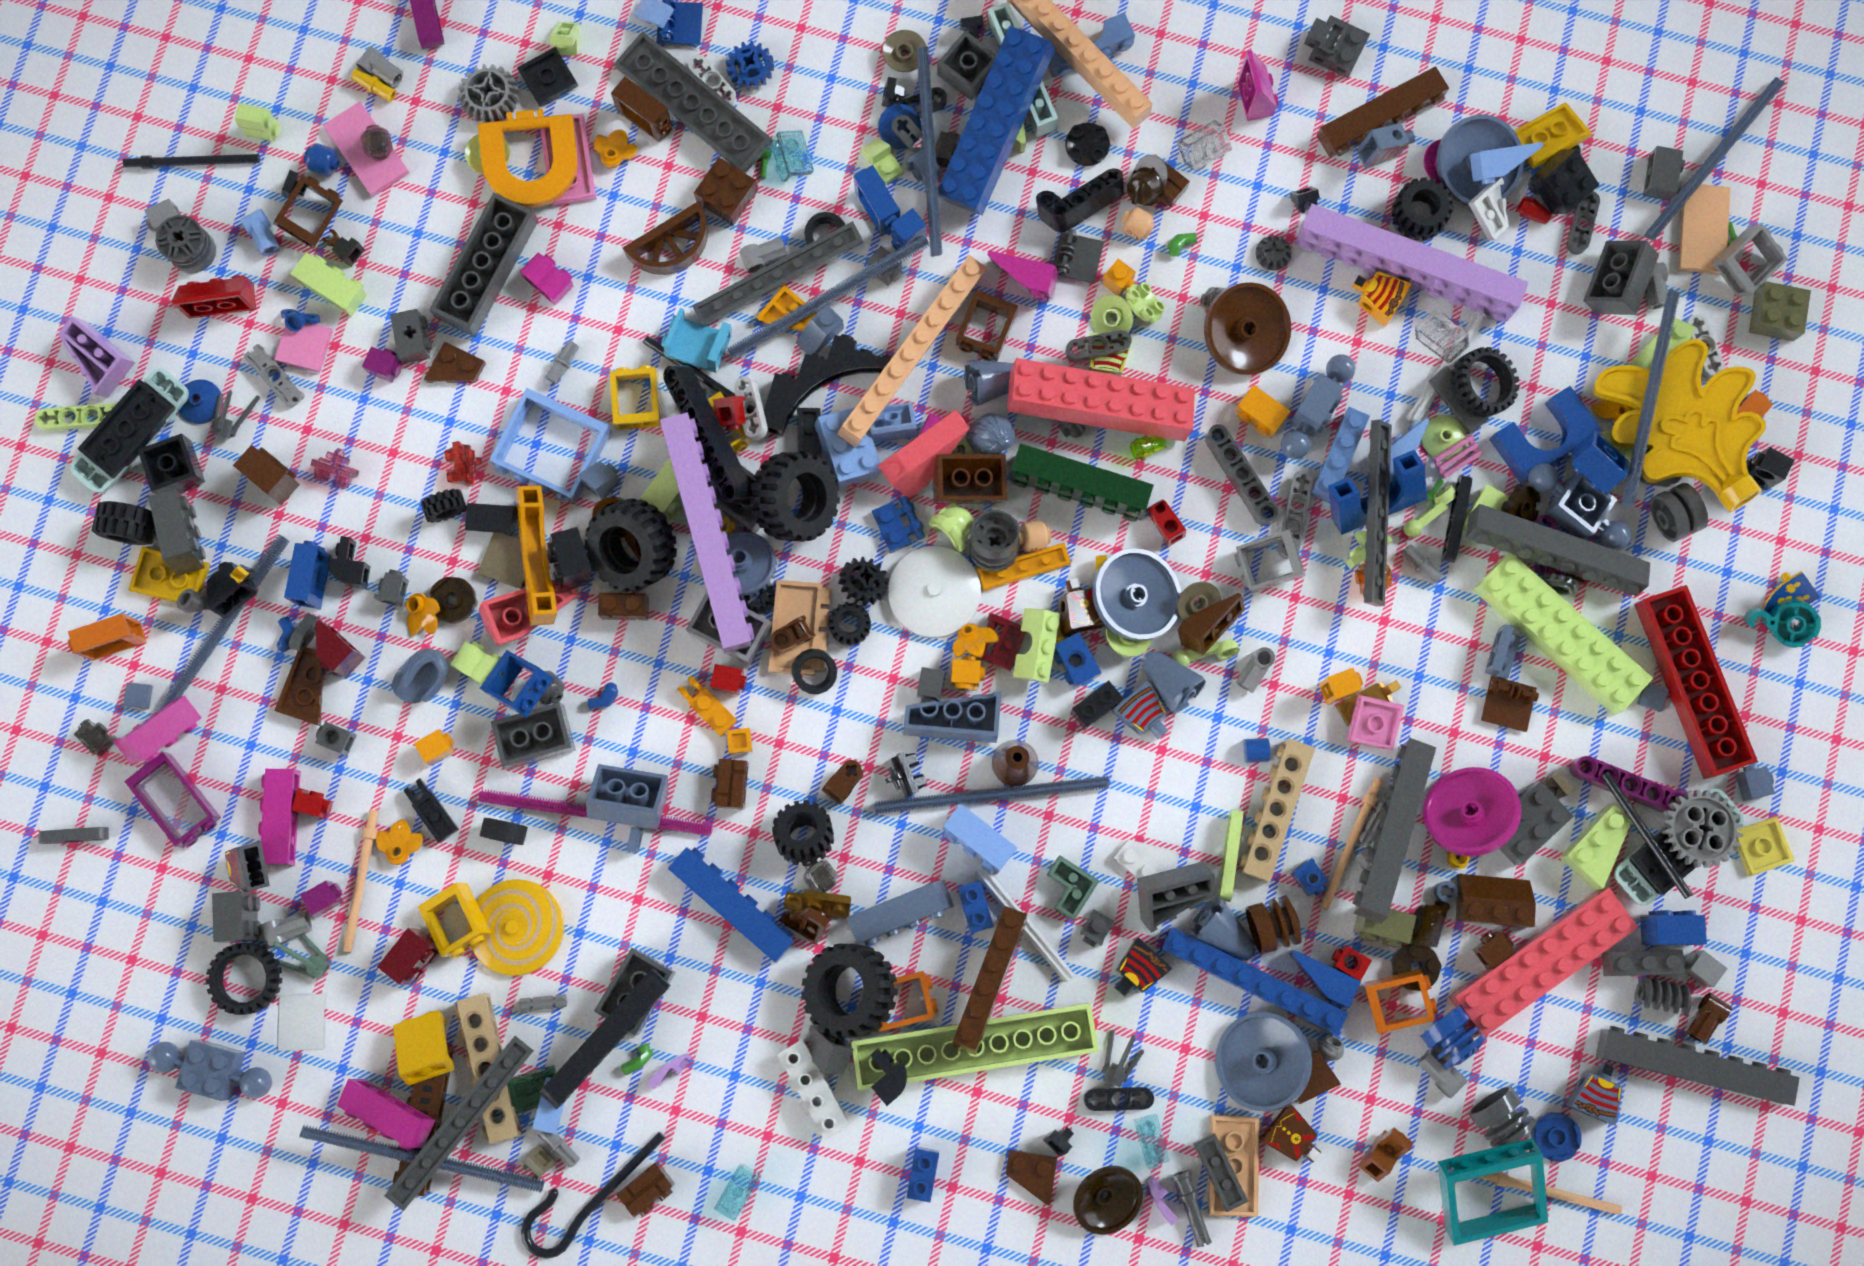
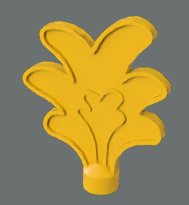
M1692 339L1679 344L1665 359L1664 373H1662L1661 386H1659L1660 391H1658L1657 404L1655 405L1656 410H1654L1653 423H1651L1650 437L1646 448L1650 449V451L1644 456L1641 474L1644 480L1649 483H1656L1679 476L1697 479L1708 485L1718 496L1717 498L1730 513L1751 501L1762 491L1753 477L1749 475L1746 459L1750 447L1763 435L1766 429V422L1760 415L1753 412L1737 414L1741 401L1754 385L1756 374L1750 368L1729 367L1716 373L1702 387L1701 373L1708 356V347L1702 340ZM1619 365L1605 369L1596 379L1593 386V393L1596 397L1636 409L1624 413L1615 422L1610 433V440L1614 446H1634L1651 370L1638 366Z

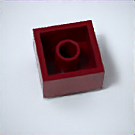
M407 928L377 968L399 985H412L413 982L416 984L425 974L424 968L428 963L432 964L440 953L434 940L421 929Z

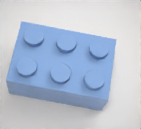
M855 407L819 416L814 424L825 461L831 467L829 470L834 472L836 476L835 482L839 484V488L878 478L881 473L878 467L880 461L870 430L856 448L837 435L841 426Z
M961 803L943 825V830L945 831L943 836L953 844L957 841L964 846L962 850L973 859L975 856L983 861L981 865L991 873L994 870L999 873L1017 850L1014 844Z

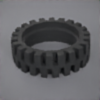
M1492 347L1475 349L1459 358V361L1454 364L1455 368L1451 372V375L1454 377L1450 379V383L1455 384V386L1451 389L1453 393H1458L1455 396L1456 401L1462 400L1460 406L1462 408L1468 407L1466 412L1469 414L1474 413V416L1477 417L1496 415L1513 405L1514 400L1518 396L1516 392L1519 391L1520 385L1515 383L1519 382V376H1514L1517 369L1516 367L1511 369L1510 366L1513 362L1511 359L1505 360L1507 358L1506 354L1502 353L1499 355L1500 350L1498 349L1492 350ZM1475 362L1487 364L1494 370L1499 379L1500 394L1498 400L1494 403L1482 400L1471 386L1470 370Z
M238 943L222 949V952H218L215 955L216 959L211 960L209 964L212 966L211 969H207L206 974L209 975V979H206V985L210 987L207 989L208 994L213 996L210 999L213 1003L218 1004L217 1007L219 1009H224V1012L229 1014L247 1015L267 1008L270 1005L269 1003L276 999L275 994L280 992L279 984L282 983L283 978H280L282 968H278L280 962L274 958L275 954L272 951H268L265 946L255 943ZM241 955H250L258 959L266 973L265 986L262 993L256 999L249 1002H238L232 999L226 993L223 985V975L227 964L232 959Z

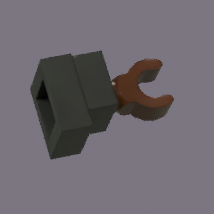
M329 229L334 235L333 239L326 240L323 237L322 240L327 246L333 247L331 250L338 258L352 267L365 249L354 238L351 237L348 241L343 237L340 238L335 230Z

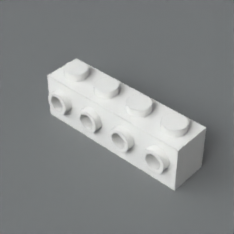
M804 1039L777 1054L779 1059L776 1062L782 1073L787 1071L791 1079L788 1081V1084L794 1094L799 1093L803 1101L800 1103V1106L805 1115L808 1116L810 1114L815 1122L812 1124V1128L818 1138L822 1136L825 1141L851 1125L825 1076L820 1073V1069L812 1062L811 1051Z

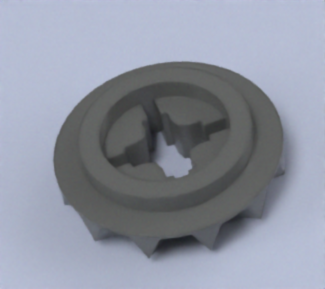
M1273 234L1269 237H1264L1256 247L1257 261L1268 270H1280L1291 260L1292 250L1290 243L1286 242L1283 236L1277 237ZM1273 245L1276 251H1280L1275 260L1273 254L1267 252L1271 251Z
M1547 574L1541 578L1559 595H1571L1579 590L1580 585L1578 581L1571 579L1570 576Z

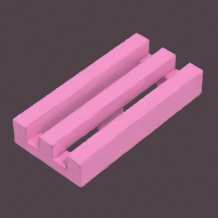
M1468 434L1432 458L1441 478H1447L1482 455L1481 450L1477 448L1479 447L1478 444L1473 440L1475 439L1473 435ZM1467 443L1469 444L1468 447H1466L1459 453H1456L1445 462L1440 463L1442 459L1446 458L1447 456H1449L1456 450L1460 449ZM1462 458L1461 460H1459V461L1456 462L1455 464L1451 465L1452 463H1454V462L1457 461L1458 459Z

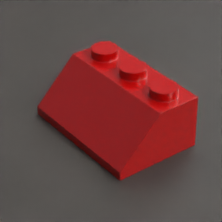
M235 275L232 276V279L224 280L213 278L209 282L202 283L190 281L186 285L178 286L173 296L172 304L189 319L256 310L254 284L247 276Z

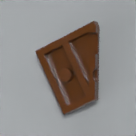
M444 341L424 380L427 383L446 381V383H457L459 381L476 383L486 362Z
M811 907L786 911L779 919L780 922L816 945L822 939L830 922L822 911L814 910Z

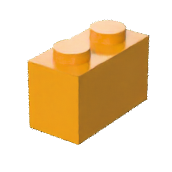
M1255 385L1251 387L1235 410L1237 417L1242 422L1252 424L1256 427V431L1259 434L1270 438L1274 436L1291 412Z
M1353 667L1325 678L1318 685L1326 704L1330 705L1361 691L1363 681L1359 672H1355Z

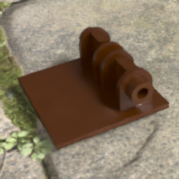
M1491 675L1481 721L1527 733L1533 703L1537 702L1539 693L1536 692L1537 687Z

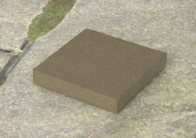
M493 532L478 574L523 589L525 577L520 539L503 533Z

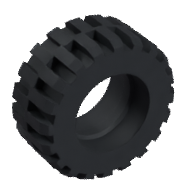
M783 452L771 456L761 464V470H757L754 476L755 482L751 483L750 490H753L752 496H750V504H753L754 508L751 510L753 516L758 518L756 522L759 527L764 528V532L767 535L773 536L777 540L804 542L812 541L822 536L826 532L825 528H830L834 522L832 518L836 517L838 512L836 507L837 504H840V497H838L837 492L840 491L839 484L835 482L836 476L833 471L829 470L831 467L828 463L822 461L821 457L811 453ZM796 478L801 485L803 498L801 507L794 516L788 505V490L790 484Z
M634 498L621 500L598 511L596 516L592 517L589 521V527L586 528L585 532L587 539L584 540L585 548L588 550L586 554L588 561L590 560L593 565L591 566L592 570L600 575L598 578L603 582L607 581L609 583L608 586L614 589L619 588L622 592H636L666 577L675 563L673 558L677 556V548H674V545L677 544L676 536L672 534L674 529L671 524L667 523V517L664 513H659L658 508L653 504L648 505L647 501ZM622 528L630 531L637 539L641 549L640 563L631 559L625 552L621 543Z
M840 943L834 944L833 947L828 946L824 948L822 954H816L812 958L814 963L807 966L805 972L808 974L806 978L802 979L801 984L804 986V992H801L802 1000L806 1001V1005H804L805 1012L812 1015L810 1021L814 1025H819V1030L824 1033H830L834 1037L867 1036L872 1031L879 1030L882 1027L881 1022H887L891 1017L888 1012L889 1010H894L896 1002L893 1001V998L898 996V988H894V982L897 979L896 975L890 972L892 969L890 962L883 961L884 955L874 951V948L861 944ZM852 967L862 979L863 997L856 1010L848 1014L840 1007L837 1001L836 984L840 975L847 968Z

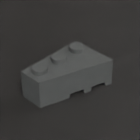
M1203 861L1137 878L1140 918L1151 933L1158 929L1157 926L1165 921L1176 919V915L1187 908L1191 910L1216 895L1215 874Z

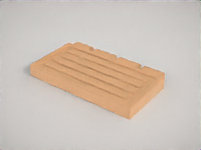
M776 581L772 634L792 620L805 615L807 618L805 621L809 629L816 636L808 642L784 653H776L770 647L768 672L791 674L792 664L802 651L808 649L826 651L828 632L819 631V628H828L830 609H823L821 605L830 606L832 589L823 588V583ZM777 636L774 639L775 644L778 646H785L787 644V640L783 636ZM819 658L808 659L801 667V675L815 676V671L824 672L825 662Z

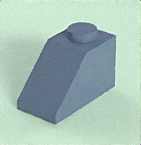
M827 304L809 321L797 339L796 344L808 355L812 353L818 354L834 339L835 335H838L844 329L843 319Z
M601 461L578 475L585 487L601 500L605 499L621 481L617 475L619 471L610 463L605 465Z

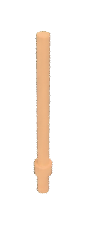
M1374 778L1368 794L1365 793L1362 799V808L1319 907L1328 910L1370 811L1372 807L1375 808L1378 801L1377 795L1383 783V780L1380 778Z
M369 809L366 828H363L362 832L364 840L342 949L345 952H352L373 839H376L378 832L376 830L378 810Z
M1505 1172L1477 1177L1494 1182L1496 1186L1504 1188L1510 1186L1533 1192L1532 1182L1510 1177ZM1545 1186L1546 1196L1617 1215H1620L1622 1212L1621 1205Z

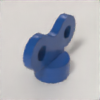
M294 309L281 310V317L285 319L286 327L293 332L301 330L305 323H320L321 317L318 314H304Z

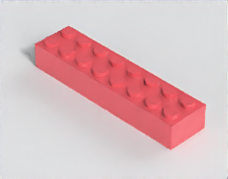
M1016 358L1010 370L1007 412L1185 442L1193 431L1195 389Z
M1609 887L1597 890L1514 949L1516 953L1495 968L1486 969L1448 997L1456 1008L1461 1006L1470 1017V1020L1467 1022L1469 1027L1477 1026L1479 1028L1474 1033L1476 1037L1481 1035L1486 1037L1633 932L1638 926Z

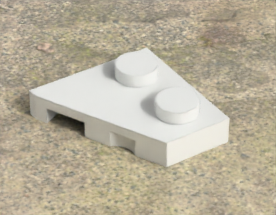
M1502 177L1496 178L1495 183L1487 185L1468 203L1488 241L1495 240L1509 227L1508 216L1506 215V198L1502 199L1500 185L1504 184Z
M1127 840L1113 859L1133 876L1140 878L1165 871L1179 853L1174 850Z

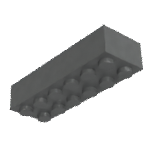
M493 192L429 309L436 319L476 337L538 223L534 211Z

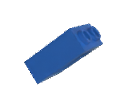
M872 165L853 175L856 196L882 237L886 234L890 235L891 223L900 217V209Z
M307 540L303 544L295 543L284 598L297 606L321 609L329 572L327 559L332 557V555L325 551L324 547L318 546L316 542Z
M506 650L479 689L494 700L527 718L554 678L540 667ZM522 669L532 673L514 701L504 697Z

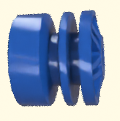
M1461 1006L1455 1008L1420 1035L1430 1049L1438 1045L1443 1047L1437 1055L1438 1060L1447 1053L1451 1057L1450 1060L1443 1064L1446 1070L1463 1063L1479 1051L1483 1042L1487 1040L1484 1035H1481L1475 1041L1473 1040L1471 1035L1479 1030L1477 1026L1467 1031L1465 1030L1464 1026L1470 1020V1017Z

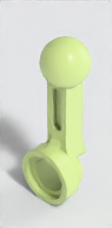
M1448 485L1435 493L1432 497L1434 505L1417 519L1408 520L1404 524V533L1408 537H1418L1423 527L1448 509L1446 504L1456 497V491L1453 486Z
M1226 639L1220 643L1217 640L1204 655L1192 650H1177L1172 655V659L1187 667L1190 662L1213 654L1217 655L1220 660L1229 659L1237 655L1240 648L1233 639Z

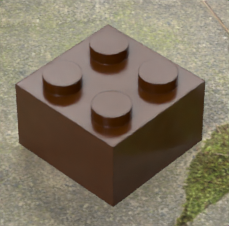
M718 157L693 193L696 202L700 201L702 207L734 226L758 192V186L754 178Z
M251 445L233 464L238 471L281 505L300 485L294 480L297 475L263 447L258 450Z

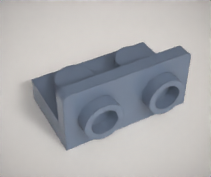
M1504 625L1497 630L1485 673L1503 679L1509 678L1521 638L1519 635L1513 634L1514 627Z

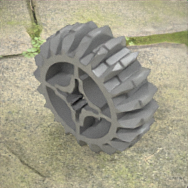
M483 64L480 70L474 66L475 72L467 71L468 79L461 78L463 85L458 86L460 92L458 99L461 102L462 109L466 110L467 116L473 117L476 122L480 119L482 123L488 120L495 122L497 118L503 121V116L506 115V112H510V109L516 110L515 103L519 102L517 95L519 94V89L516 86V80L512 78L510 72H505L501 66L496 68L495 65L491 64L490 68H487ZM495 82L503 84L505 91L497 88ZM472 97L480 100L482 107L474 104Z

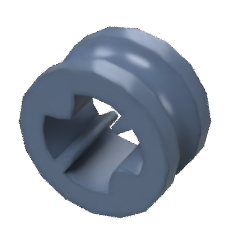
M1440 882L1434 889V895L1438 901L1449 903L1457 898L1458 888L1452 882ZM1444 885L1446 889L1450 888L1452 892L1448 894L1450 896L1448 899L1446 896H1442L1440 892L1444 890L1442 888Z

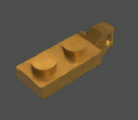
M1397 680L1386 686L1383 681L1376 683L1336 705V708L1345 724L1349 726L1357 695L1391 701L1393 698L1390 694L1401 689V686Z
M804 890V893L786 892L784 909L792 911L811 907L814 910L822 911L826 916L847 918L850 916L851 897Z

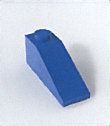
M1296 950L1290 951V957L1321 996L1329 1000L1328 1004L1342 1009V1007L1350 1008L1361 981Z

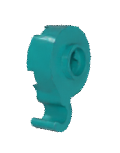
M1786 599L1777 603L1769 613L1762 608L1753 607L1744 616L1745 623L1752 628L1755 627V619L1762 616L1761 621L1768 627L1771 635L1783 645L1792 648L1806 646L1804 644L1816 638L1821 629V618L1816 610L1805 601L1799 599ZM1793 619L1798 620V625L1794 624V627L1792 628L1790 626V622Z

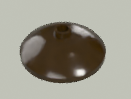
M1106 1166L1097 1169L1089 1174L1077 1188L1073 1200L1074 1215L1079 1224L1093 1234L1107 1235L1120 1231L1134 1220L1141 1208L1143 1201L1142 1185L1136 1175L1125 1167Z

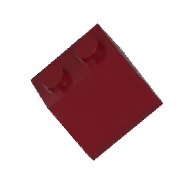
M320 619L316 622V656L322 661L320 666L336 677L340 674L347 678L366 657L332 626Z

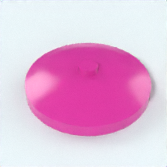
M1481 767L1462 768L1443 776L1432 786L1423 805L1424 823L1433 841L1444 850L1461 856H1480L1502 847L1518 829L1522 813L1520 799L1512 783L1500 773Z

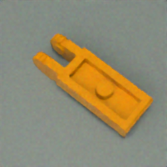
M690 676L688 678L689 683L699 693L692 698L684 687L680 686L677 690L689 701L688 704L722 737L738 720L705 687L703 688Z

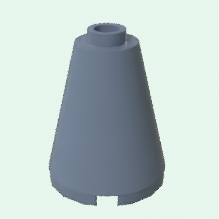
M982 360L967 361L969 365H965L964 378L966 390L971 389L972 396L968 397L972 405L979 406L1008 394L1010 370L1013 363Z
M1158 650L1154 652L1149 651L1142 658V669L1169 710L1174 714L1185 709L1189 705L1188 701L1192 697L1196 698L1206 684L1203 676Z
M1217 897V902L1209 901L1194 917L1193 921L1196 924L1194 928L1189 927V934L1241 961L1251 959L1256 951L1254 949L1255 942L1224 900Z

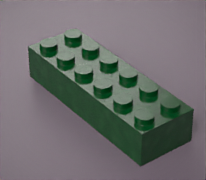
M1021 443L1010 476V481H1014L1013 484L1022 488L1030 486L1036 488L1035 491L1045 495L1049 493L1056 494L1061 500L1071 501L1072 499L1080 502L1079 504L1083 507L1093 508L1094 506L1101 508L1103 513L1109 515L1117 513L1123 515L1124 519L1132 522L1142 520L1154 486L1151 483Z

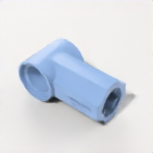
M261 208L240 219L263 257L277 253L280 246L270 229L271 224Z

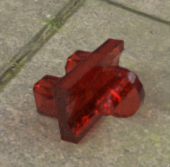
M460 441L452 442L453 447L444 451L446 461L454 463V469L448 470L446 473L447 481L452 484L473 486V474L477 473L476 466L482 464V458L475 457V450H471V445L461 444Z

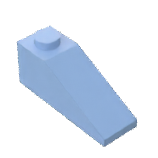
M1543 142L1470 154L1473 182L1482 181V185L1495 183L1496 178L1505 176L1542 148Z

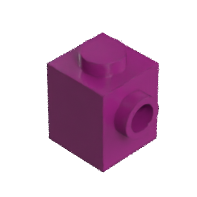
M371 346L362 364V368L368 374L393 383L394 379L401 373L402 362L392 350L384 348L382 351Z
M325 880L300 895L311 916L316 917L343 903L341 895H343L342 890L337 883Z

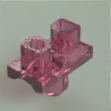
M337 448L334 453L328 451L326 458L320 457L318 460L312 459L311 466L315 467L314 479L327 482L330 473L336 474L334 486L342 489L349 488L352 478L358 477L360 470L345 466L349 464L350 459L344 457L345 452L340 448Z

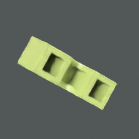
M1024 608L1021 631L1031 634L1032 646L1026 654L1016 655L1013 677L1049 683L1060 613L1045 609Z

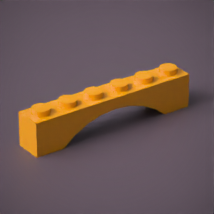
M541 485L518 486L515 502L530 626L551 625L555 622L557 607L547 560Z

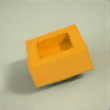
M750 728L727 730L729 754L753 752Z

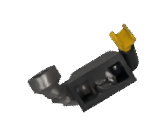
M222 562L218 565V571L207 580V586L203 588L200 594L191 588L184 590L177 600V608L185 613L211 610L226 619L258 593L252 581L256 576L255 570L242 564L236 565L233 562Z

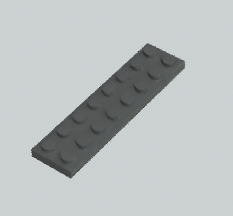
M643 31L613 64L633 83L665 105L670 114L731 165L744 173L752 167L773 142L770 136Z

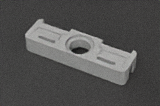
M256 344L253 347L254 351L252 353L248 351L244 354L246 361L287 407L293 408L304 399V393L298 390L290 381V377L269 357L260 344ZM273 371H279V379L274 382L270 381L269 374Z

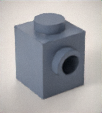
M1754 764L1742 767L1744 772L1735 774L1743 801L1775 794L1773 775L1768 771L1767 767L1758 768V765Z

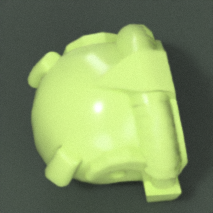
M951 503L950 507L945 506L938 514L931 516L928 525L937 533L940 530L945 532L952 541L953 547L961 553L967 547L965 539L970 535L971 526L975 519L965 508L958 506L957 503Z

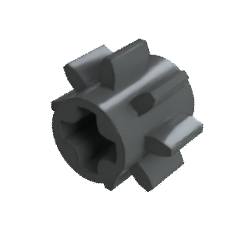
M1060 421L1061 423L1057 425L1066 438L1069 436L1077 438L1086 429L1083 424Z

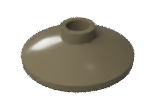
M895 31L886 38L883 44V58L893 70L898 72L914 71L918 68L917 49L920 46L925 47V41L914 31ZM903 52H907L909 54L906 57L901 56Z
M1204 581L1195 582L1187 586L1177 601V611L1180 618L1185 622L1192 614L1221 601L1220 592L1213 584Z

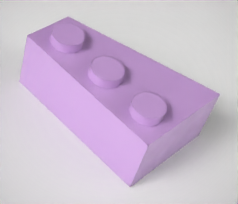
M71 316L58 333L71 357L76 360L81 368L80 372L90 383L92 392L96 395L108 398L136 363L85 320Z

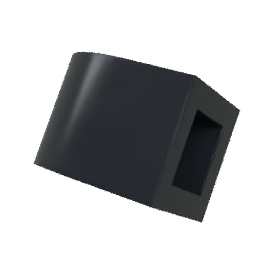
M341 536L340 543L338 542L335 548L337 559H327L329 571L333 577L349 587L367 589L371 566L365 562L353 561L356 541L350 537Z
M877 1048L871 1056L886 1074L873 1084L871 1088L884 1104L888 1106L905 1089L907 1070L902 1060L893 1066L894 1058L886 1049L881 1051Z

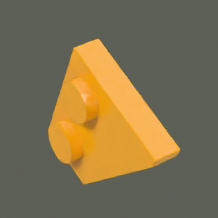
M784 285L756 318L759 322L772 324L774 320L777 321L779 317H784L786 313L789 314L791 310L794 311V309L799 308L802 304L804 306L806 302ZM814 312V314L809 315L807 318H801L802 321L799 320L797 324L794 323L788 329L803 332L817 312Z

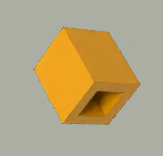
M1118 258L1104 274L1102 285L1115 295L1121 296L1127 288L1135 284L1134 277L1136 271Z
M440 729L414 743L424 763L430 766L455 752L452 746L455 744L449 732L445 733Z

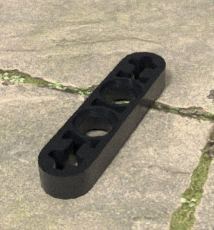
M1459 475L1456 482V497L1452 500L1441 556L1443 561L1454 563L1458 555L1472 486V477Z

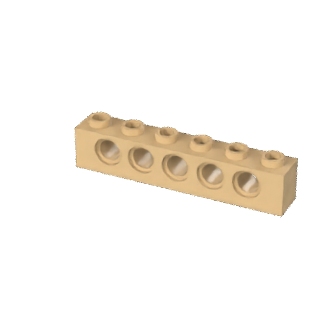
M1290 738L1286 739L1284 743L1280 742L1276 752V756H1279L1277 765H1272L1268 776L1272 778L1269 787L1265 786L1261 796V800H1264L1262 809H1257L1253 822L1257 823L1254 832H1249L1246 844L1249 845L1247 853L1242 854L1238 864L1239 867H1242L1241 874L1266 883L1271 882L1315 747ZM1287 759L1294 761L1296 765L1294 771L1286 769L1285 761ZM1279 781H1283L1288 785V792L1286 794L1278 790L1277 785ZM1272 803L1280 806L1281 813L1279 816H1275L1270 812ZM1265 825L1273 829V836L1271 838H1266L1262 833ZM1257 848H1262L1266 853L1263 861L1255 857V850Z
M483 993L456 1001V1018L458 1021L461 1020L463 1030H460L462 1043L467 1045L468 1050L466 1062L468 1067L472 1068L474 1075L471 1078L472 1087L484 1074L482 1071L483 1064L486 1061L492 1064L503 1050L490 993ZM475 1014L481 1018V1024L477 1028L471 1023V1019ZM480 1038L485 1039L487 1047L483 1052L477 1048V1041ZM509 1081L482 1114L485 1123L482 1126L485 1140H489V1144L523 1135L511 1082ZM496 1109L503 1113L504 1117L501 1123L496 1122L493 1118V1113Z

